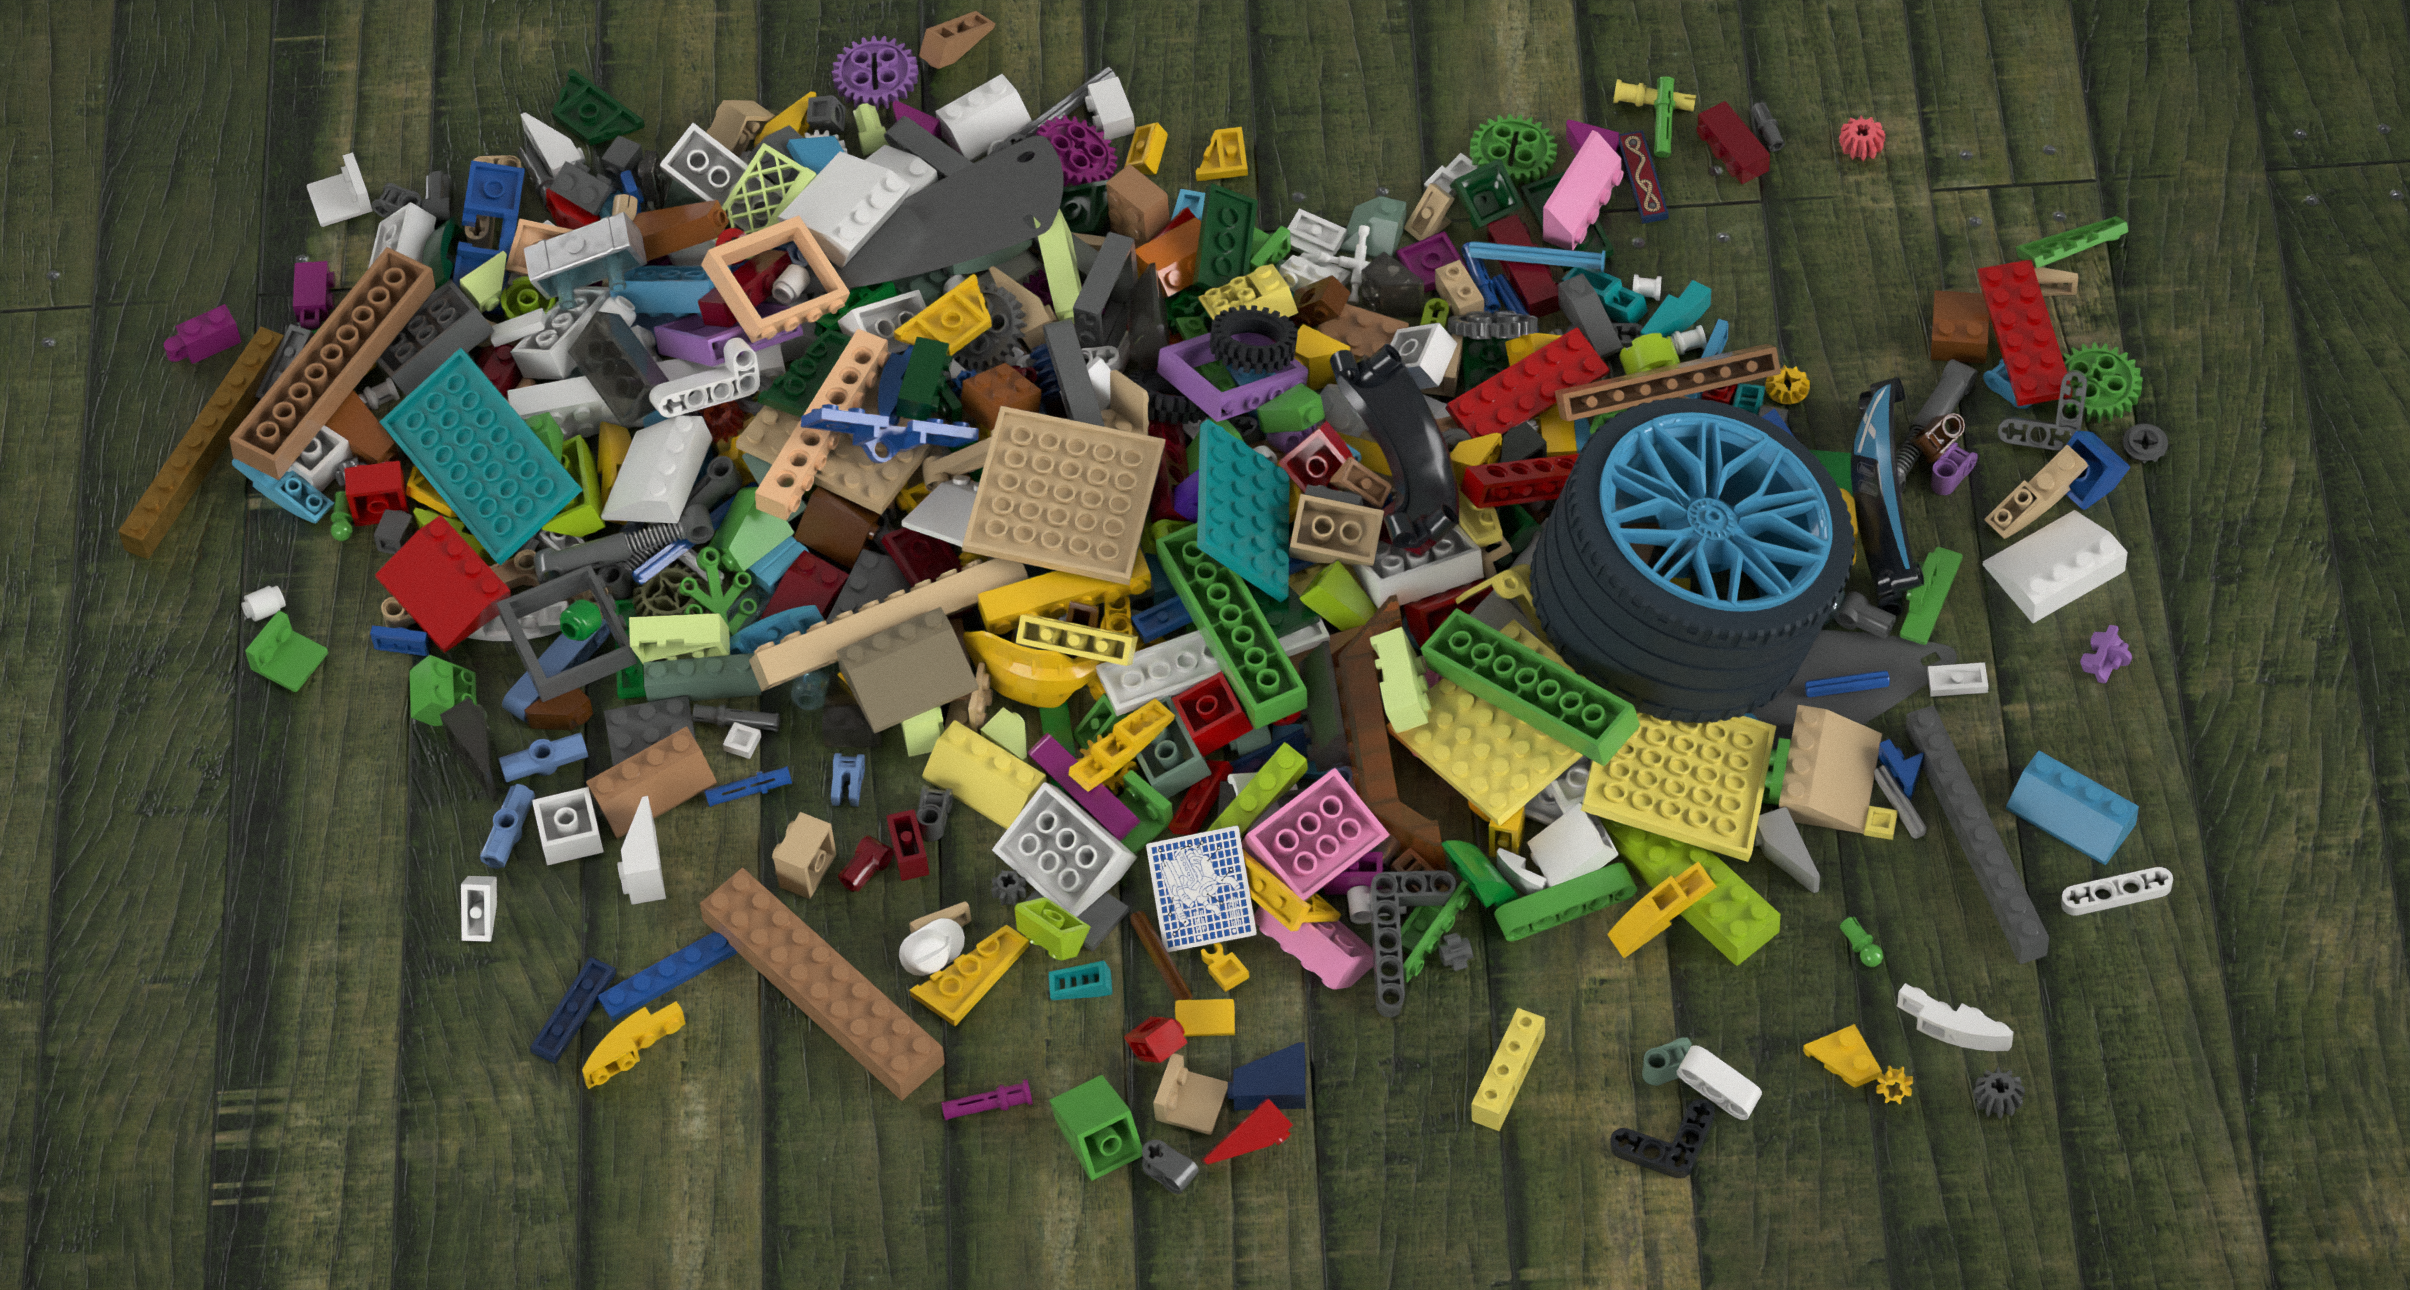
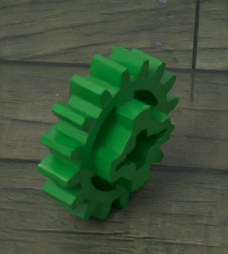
M1192 287L1190 291H1186L1184 288L1180 290V293L1171 295V298H1163L1164 304L1159 305L1160 323L1163 324L1165 331L1171 329L1172 335H1176L1179 332L1175 325L1177 318L1200 317L1205 327H1212L1213 320L1198 299L1199 296L1205 294V289L1196 292L1195 287Z

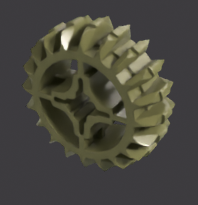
M678 563L674 568L667 566L643 585L637 583L638 588H634L633 606L636 616L684 615L686 608L691 604L699 605L704 614V610L707 609L690 596L682 595L679 591V585L684 578L691 577L696 580L698 588L709 596L708 590H706V583L703 579H700L697 571L691 572L688 566L682 570ZM684 583L685 589L693 590L691 584ZM689 610L690 615L697 614L695 610Z

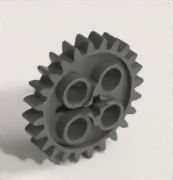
M981 283L979 289L983 294L985 305H987L986 309H988L991 317L992 327L989 330L999 338V341L995 343L990 336L983 332L952 355L953 359L964 369L968 367L971 370H977L979 367L984 372L987 371L988 365L992 368L996 367L997 361L1005 363V356L1007 354L1011 357L1015 356L1012 351L1013 347L1021 348L1020 343L1017 342L1018 338L1026 336L1020 331L1021 328L1027 326V323L1020 320L1026 316V313L1020 309L1022 303L1015 300L1016 296L1011 292L1008 293V290L1004 287L998 288L992 283L989 288ZM1005 321L1004 326L998 330L999 325ZM986 342V346L980 350L981 345Z
M1494 310V313L1489 311L1467 312L1466 315L1448 318V333L1470 336L1471 339H1491L1492 336L1496 337V339L1518 338L1520 335L1537 332V317L1529 316V314H1516L1515 311Z

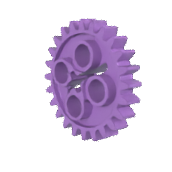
M872 36L871 42H867L863 37L862 44L858 45L853 41V48L844 47V55L837 54L838 62H833L834 71H832L834 88L838 89L839 97L845 96L846 103L853 100L855 108L861 103H868L869 105H874L876 111L879 109L880 104H883L888 109L889 102L899 101L898 97L907 99V91L913 92V84L918 83L917 75H919L916 57H913L911 49L906 50L905 43L897 46L895 38L888 43L886 36H883L881 41H877L876 37ZM873 56H877V90H874Z

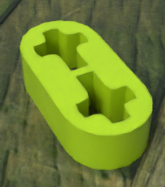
M1440 298L1429 300L1425 305L1420 326L1440 323L1446 330L1449 318L1448 303ZM1436 310H1441L1438 313V317L1434 318L1433 313Z

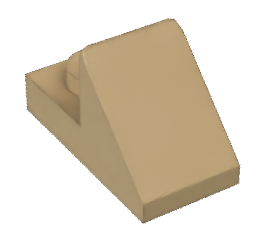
M1430 183L1404 229L1419 241L1438 234L1452 222L1445 214L1455 198L1437 184Z

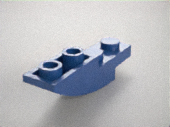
M909 345L903 356L892 352L881 375L878 392V415L888 416L889 425L898 426L900 416H896L897 398L914 345Z

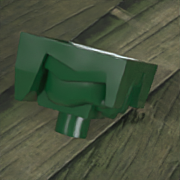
M1500 158L1454 179L1449 185L1451 189L1455 188L1466 212L1471 215L1469 221L1474 230L1484 227L1525 206Z
M1519 504L1494 507L1502 529V535L1512 549V552L1499 558L1496 562L1508 569L1514 563V558L1517 554L1525 550L1535 534V530L1541 533L1543 531V528ZM1490 544L1487 546L1486 551L1490 553L1501 545Z

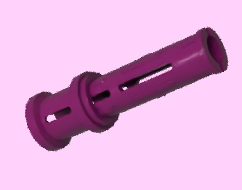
M1023 1079L1022 1083L1006 1087L1003 1084L998 1085L999 1087H996L995 1091L946 1102L942 1101L945 1121L996 1108L1007 1111L1011 1106L1025 1103L1033 1105L1028 1079Z

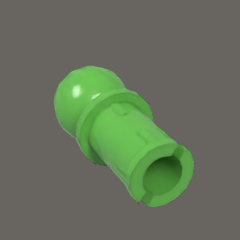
M339 491L334 495V513L331 515L333 524L330 531L333 538L337 541L349 539L353 532L350 524L353 521V517L346 497V491Z
M1849 917L1844 920L1840 925V929L1853 945V951L1860 952L1862 963L1869 967L1879 965L1883 959V953L1879 946L1872 944L1873 937L1867 935L1855 917Z

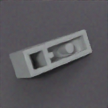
M1787 807L1759 815L1754 845L1760 846L1765 857L1811 892H1818L1820 875Z

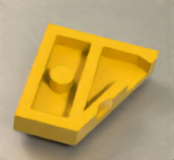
M1242 127L1214 131L1211 144L1206 148L1203 155L1204 160L1200 168L1196 170L1197 181L1248 175Z
M1855 1024L1803 1045V1052L1809 1058L1811 1055L1824 1063V1068L1833 1074L1840 1075L1845 1082L1854 1088L1877 1079L1878 1073L1882 1074V1070Z

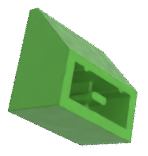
M432 655L427 656L409 670L411 718L432 726L469 723L477 720L475 672Z

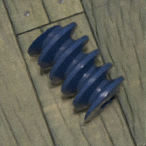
M1046 343L1038 345L1031 349L1033 352L1029 357L1031 361L1035 362L1032 368L1038 372L1036 382L1040 383L1038 388L1042 390L1041 393H1044L1041 395L1040 401L1044 404L1062 401L1060 387Z

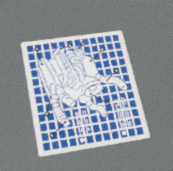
M1238 826L1146 845L1162 943L1167 952L1257 934Z

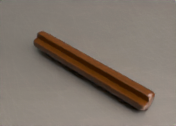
M1138 911L1130 916L1131 924L1175 1000H1193V995L1145 912Z

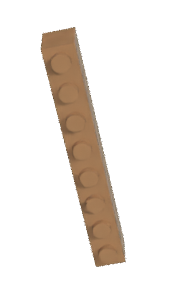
M1764 344L1555 391L1560 418L1572 421L1638 406L1644 402L1650 403L1653 400H1665L1666 398L1680 397L1781 374L1776 347Z

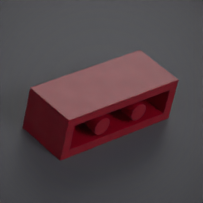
M1726 101L1698 114V126L1696 127L1698 136L1702 141H1706L1710 145L1714 156L1724 162L1732 177H1736L1741 184H1744L1769 171L1770 154Z

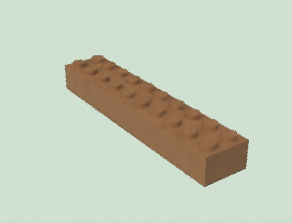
M386 247L230 436L229 441L233 458L280 480L434 291L435 282L432 268Z
M743 867L700 903L703 921L715 932L722 934L742 957L901 1101L945 1064L943 1047Z

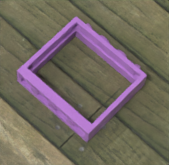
M763 301L755 307L761 319L791 308ZM698 313L654 328L659 354L712 367L725 362L724 346L732 338L743 339L756 352L803 335L802 325L800 324L792 331L786 332L784 330L769 340L764 338L752 343L739 322H736L730 328L704 325L703 318L698 316ZM744 351L740 352L737 357L741 356Z
M1211 332L1161 348L1159 352L1157 372L1216 422L1255 410L1299 383L1305 386L1307 384L1308 369L1294 358L1293 361H1290L1289 366L1283 365L1282 370L1277 371L1274 368L1273 372L1276 375L1220 392L1193 369L1194 367L1216 361L1215 354H1211V348H1209ZM1239 333L1231 336L1241 343L1254 346H1266L1275 343L1267 336L1254 333Z

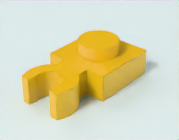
M1213 943L1216 953L1208 954L1205 949H1202V960L1209 965V974L1223 991L1227 992L1249 978V971L1233 952L1225 956L1221 943Z

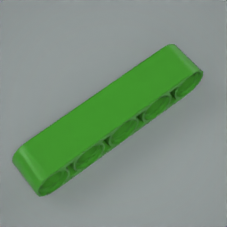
M1615 863L1500 906L1495 911L1494 916L1506 940L1516 941L1625 901L1636 893L1637 887L1625 864Z

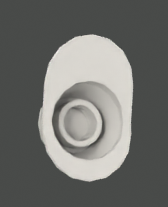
M940 918L913 932L904 939L900 946L899 958L901 965L906 971L919 976L939 971L960 955L965 940L962 928L951 919Z

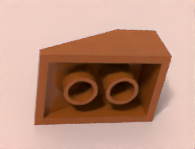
M1935 290L1930 360L1950 361L1954 359L1958 362L1986 363L1989 313L1983 293Z

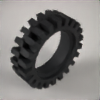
M1240 305L1239 311L1235 307H1230L1228 312L1223 310L1220 312V315L1217 314L1214 317L1209 348H1211V354H1215L1217 361L1222 360V364L1225 366L1232 363V369L1238 371L1240 367H1244L1243 372L1250 373V369H1255L1256 374H1262V369H1265L1267 373H1273L1274 368L1280 371L1283 369V365L1287 367L1290 365V361H1293L1298 331L1297 328H1294L1295 324L1293 321L1288 322L1289 318L1286 315L1280 317V312L1276 310L1270 314L1267 307H1263L1262 311H1259L1255 305H1251V310H1247L1245 305ZM1239 333H1254L1267 336L1277 343L1266 346H1254L1241 343L1231 336Z
M1147 366V369L1139 368L1138 371L1134 370L1130 374L1129 379L1148 393V419L1154 420L1159 418V422L1165 423V420H1170L1171 424H1177V421H1180L1182 424H1188L1190 421L1194 424L1198 423V420L1204 421L1206 417H1209L1207 413L1162 377L1153 366Z

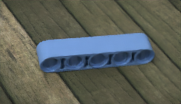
M602 618L601 627L585 641L568 639L562 633L538 659L546 678L581 665L591 657L611 632L604 618ZM527 672L507 692L502 702L503 709L526 723L527 719L524 710L540 699Z

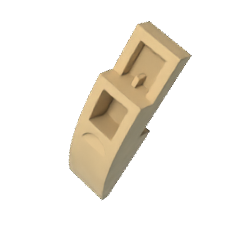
M2066 445L2028 483L2024 480L1984 520L2004 539L2015 534L2040 517L2071 490L2069 485L2088 467L2087 462L2070 446Z

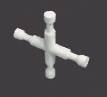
M1365 225L1359 226L1358 233L1360 238L1359 244L1356 245L1354 258L1330 256L1322 251L1318 258V262L1321 263L1331 262L1338 264L1339 267L1353 269L1350 283L1352 290L1348 298V303L1351 305H1358L1359 303L1358 290L1362 283L1363 272L1377 275L1382 273L1395 279L1399 275V268H1386L1380 266V264L1365 261L1367 246L1365 245L1366 237L1370 231V227Z

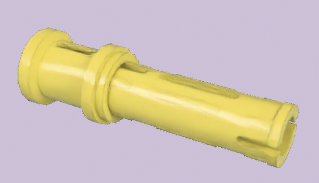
M1617 79L1613 103L1623 101L1635 103L1637 107L1643 106V104L1654 105L1658 90L1646 88L1644 83L1634 85L1622 83V80ZM1673 92L1675 109L1694 112L1696 95Z

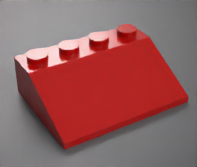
M442 515L420 528L375 574L376 579L418 625L427 632L428 636L444 653L499 616L497 602L511 597L510 589Z

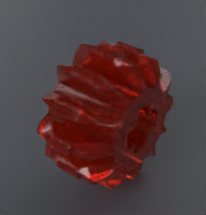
M735 400L698 410L697 416L703 417L713 438L712 441L716 444L721 439L728 443V437L738 436L737 430L744 429V414Z

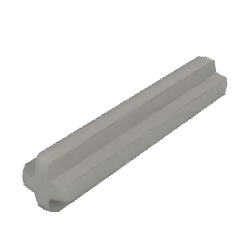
M1885 765L1874 770L1875 780L1893 808L1898 810V816L1911 836L1915 839L1926 834L1925 824L1889 768Z

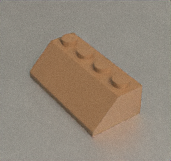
M686 726L586 781L592 798L616 839L628 833L642 797L648 796L654 819L706 789L713 787L717 784V781L700 747Z

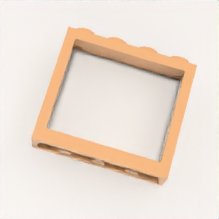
M799 215L709 249L701 264L752 343L764 338L769 340L784 330L786 332L792 331L807 321L809 323L815 322L821 316L830 312L835 314L838 309L845 306V302L850 294ZM794 241L827 291V294L761 319L727 266Z

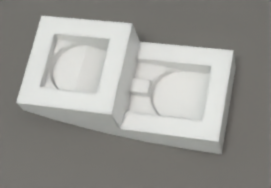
M1460 153L1446 168L1441 166L1424 185L1428 188L1430 183H1435L1453 197L1457 192L1455 188L1451 189L1449 185L1454 179L1477 169L1478 165H1472V160Z
M1502 848L1498 849L1497 868L1514 887L1526 895L1547 889V878L1526 870L1525 858Z

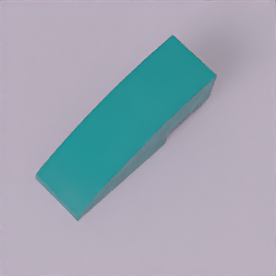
M1573 267L1562 278L1563 282L1583 273L1596 291L1608 317L1619 323H1637L1648 311L1644 295L1622 287L1619 278L1600 272L1597 269Z
M1692 280L1679 298L1669 294L1641 330L1640 336L1661 333L1663 338H1667V335L1671 337L1675 331L1682 333L1711 306V289Z

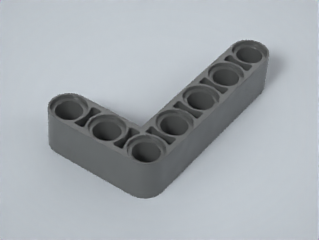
M1448 871L1382 872L1375 875L1372 880L1369 899L1377 1011L1384 1017L1391 1018L1398 1015L1402 1010L1405 997L1399 907L1446 905L1456 888L1455 877ZM1444 884L1449 890L1447 892H1440L1435 886ZM1415 885L1420 891L1411 893L1406 889V886ZM1378 886H1386L1391 891L1384 894L1380 893L1376 888ZM1387 913L1392 917V920L1383 921L1378 915ZM1390 941L1394 947L1390 949L1383 948L1380 942ZM1390 968L1394 970L1396 975L1389 977L1384 975L1381 970ZM1393 996L1398 1002L1392 1005L1387 1004L1383 998Z

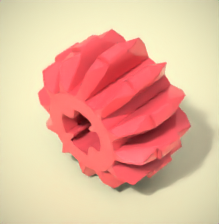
M1860 115L1858 120L1850 117L1848 124H1843L1841 135H1839V143L1844 154H1850L1852 160L1856 157H1861L1863 162L1867 156L1874 159L1876 153H1881L1885 141V133L1882 130L1881 122L1874 123L1872 117L1865 120L1862 115Z

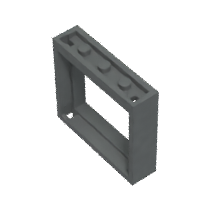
M1108 232L1073 306L1075 331L1081 349L1113 346L1117 349L1127 331L1126 325L1131 323L1140 306L1134 238ZM1110 296L1111 302L1102 319V310ZM1084 358L1085 363H1086V365H1087V363L1089 362V359Z
M591 565L497 602L500 618L542 703L637 664L634 651L630 647V636L627 637L625 633L627 626L621 614L616 615L614 611L617 609L615 601L611 594H605L603 589L606 588L603 577L600 574L596 575ZM590 589L619 649L546 678L517 619Z

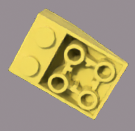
M1273 263L1260 266L1255 272L1246 276L1236 277L1224 286L1209 289L1204 295L1198 297L1212 320H1214L1217 314L1220 315L1221 311L1226 310L1228 312L1230 307H1235L1239 311L1240 305H1245L1247 310H1251V305H1255L1259 311H1262L1263 307H1267L1270 314L1274 310L1280 312V317L1284 315L1290 317L1298 313L1289 286Z

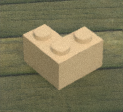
M723 100L716 110V117L706 133L740 158L750 140H755L757 134H761L765 125L776 116L754 101Z

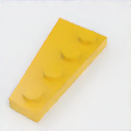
M1005 925L978 943L976 949L967 955L962 954L956 958L954 964L942 972L940 970L930 976V980L921 986L918 984L909 990L910 996L953 1026H956L1030 946L1029 939L1008 925Z

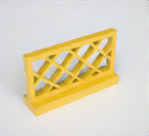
M1243 849L1251 898L1287 929L1298 931L1302 923L1338 922L1341 914L1317 893L1303 901Z

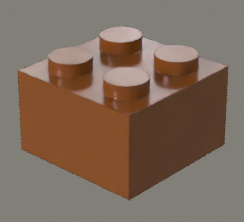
M1005 362L964 380L961 404L965 412L992 431L995 428L1001 406L1039 413L1042 390Z

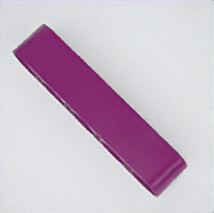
M1046 733L1027 752L1039 766L1120 842L1141 822L1102 783L1087 792L1068 775L1069 768L1078 761L1049 733Z

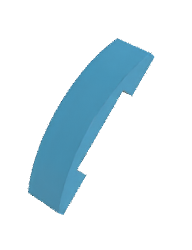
M815 605L782 611L764 618L730 637V655L754 653L759 646L772 641L776 646L781 644L780 640L784 639L785 636L800 631L801 635L806 634V630L810 626L825 620Z

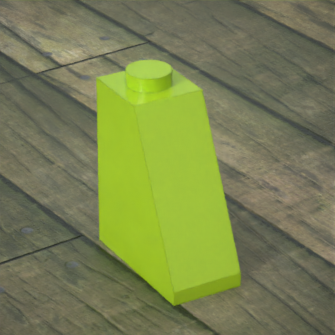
M1339 560L1318 572L1299 597L1305 605L1341 631L1363 625L1366 631L1369 632L1376 625L1374 620L1380 613Z

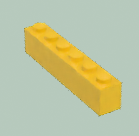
M1139 546L1129 585L1057 570L978 593V609L987 632L994 635L1005 634L1019 627L1020 617L1023 614L1055 619L1068 613L1071 600L1094 606L1104 602H1114L1118 598L1131 594H1141L1145 590L1151 589V573Z

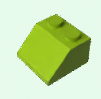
M1046 897L1018 903L1015 907L1017 930L1024 934L1030 943L1042 946L1048 950V954L1057 960L1062 961L1077 957L1091 926Z

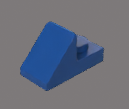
M1888 739L1879 743L1878 759L1882 766L1885 765L1889 768L1910 801L1923 768L1924 753L1905 760L1901 749L1895 748L1891 740Z

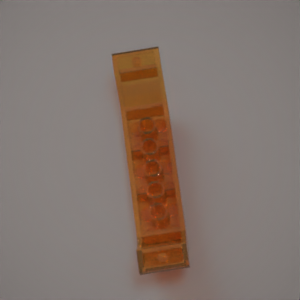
M1391 595L1339 654L1340 667L1334 668L1356 794L1386 831L1397 838L1401 844L1399 850L1405 852L1407 849L1412 848L1433 869L1447 871L1438 820L1429 821L1399 801L1378 676L1382 669L1377 670L1375 660L1380 658L1370 641V637L1399 627L1403 628L1397 595Z

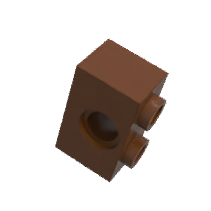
M1333 275L1296 289L1293 299L1298 313L1289 318L1299 328L1302 324L1312 328L1338 318L1351 292Z

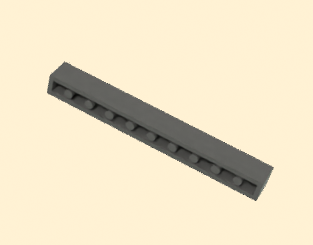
M1934 705L1907 713L1905 733L1916 755L1924 753L1923 770L2019 964L2047 956L2049 936Z

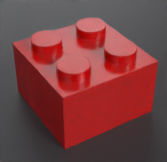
M385 461L379 464L356 465L344 468L346 497L355 527L379 524L385 509L401 510L410 514L409 496L406 495L407 485L400 461Z
M1222 671L1172 698L1182 721L1203 757L1253 730L1238 698Z

